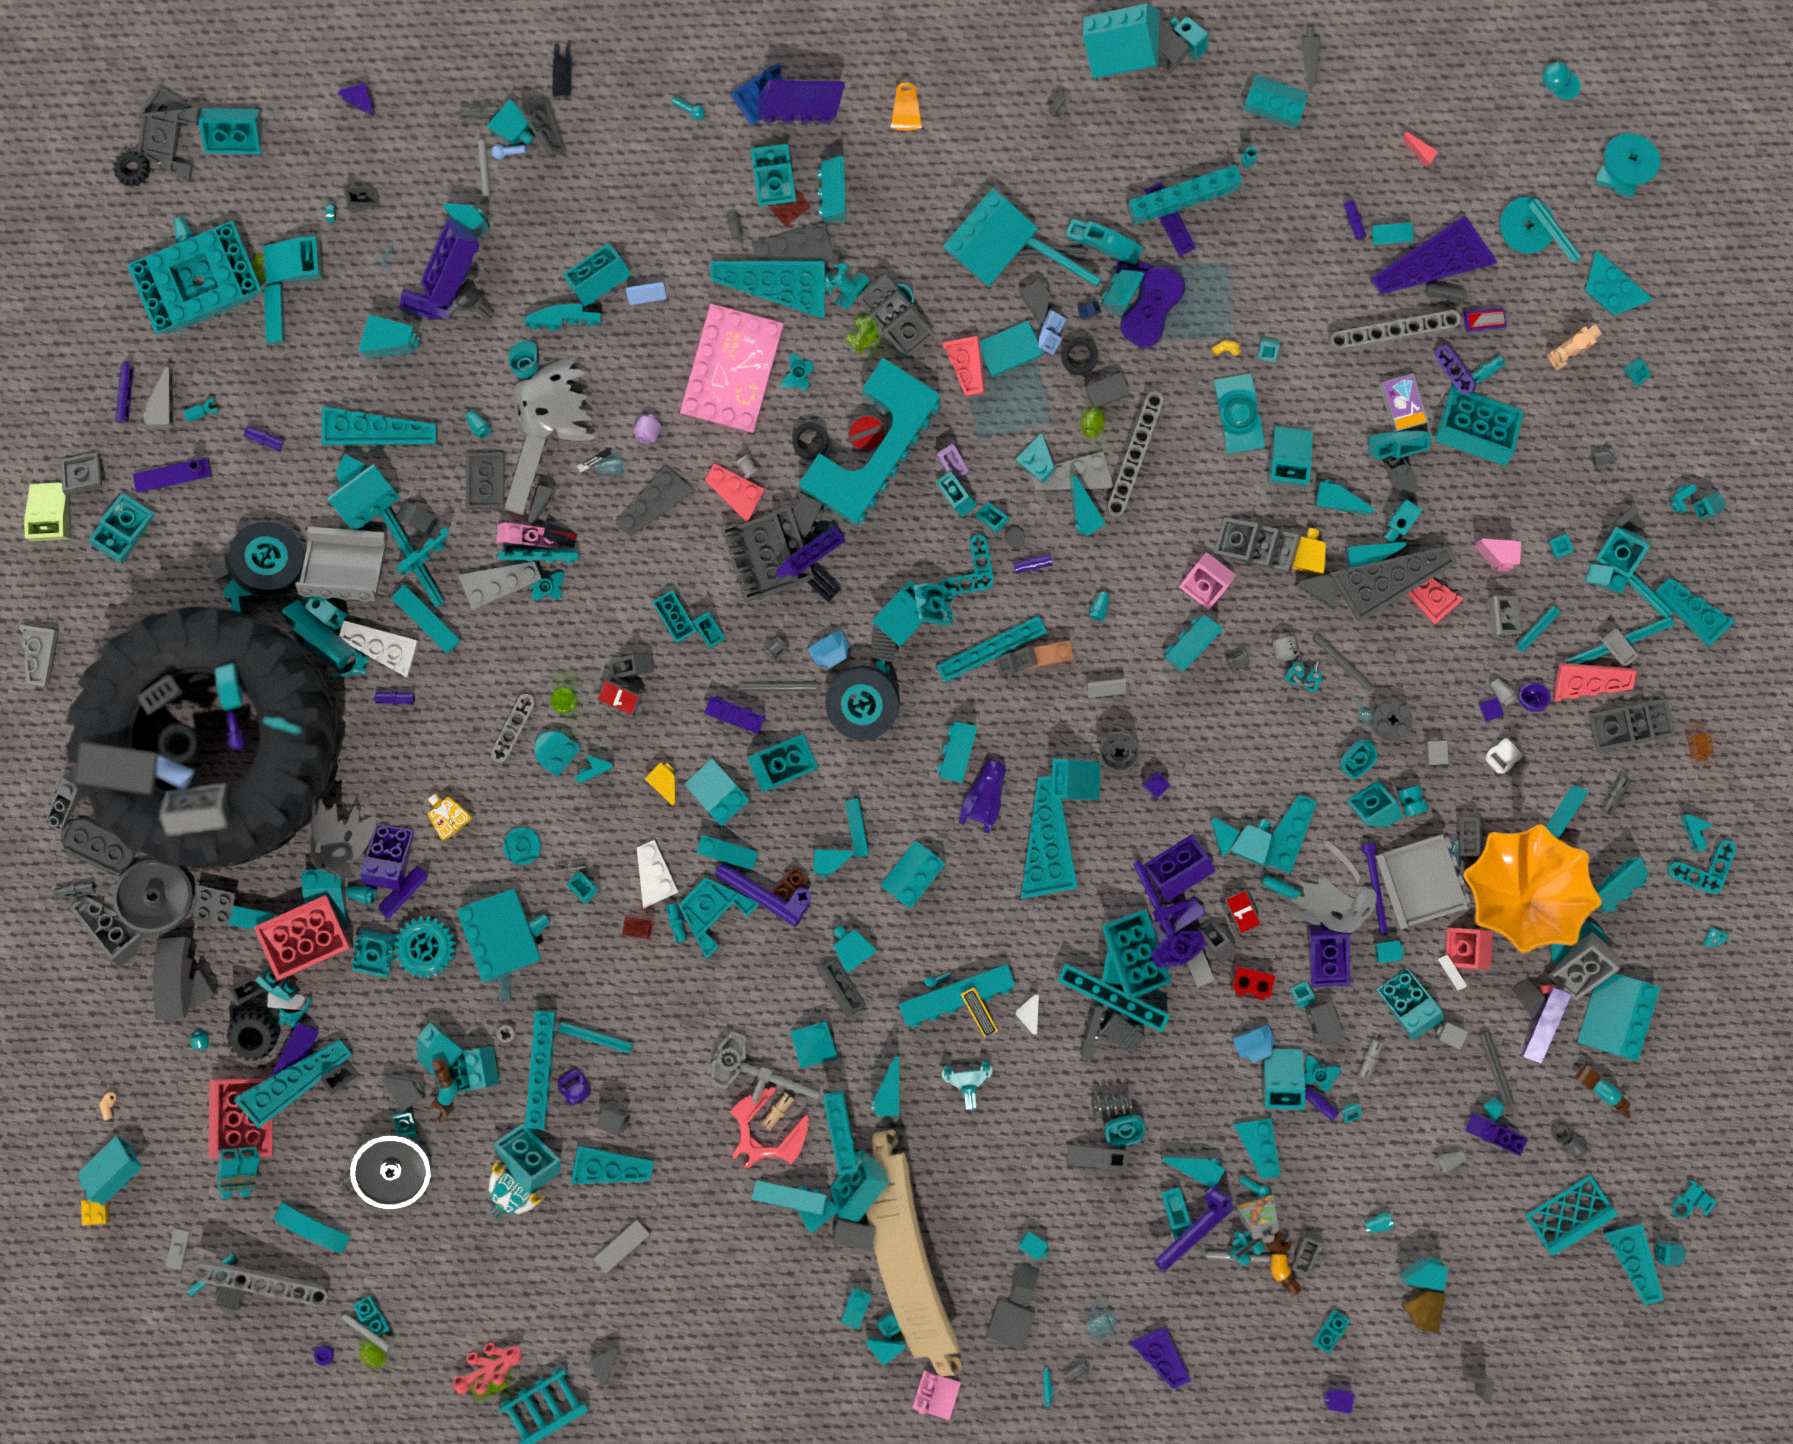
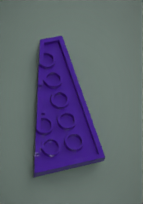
M1464 216L1370 280L1380 295L1494 265L1497 263V260L1470 221Z

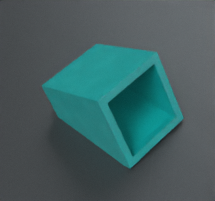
M368 315L358 351L366 359L415 352L416 348H419L421 337H419L420 334L413 326Z

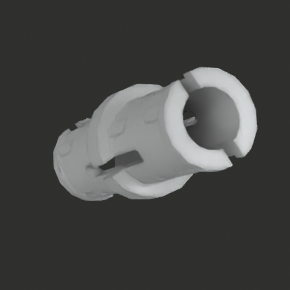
M1372 1039L1367 1055L1363 1057L1365 1060L1358 1073L1359 1076L1370 1080L1374 1066L1379 1062L1377 1059L1384 1045L1383 1043Z

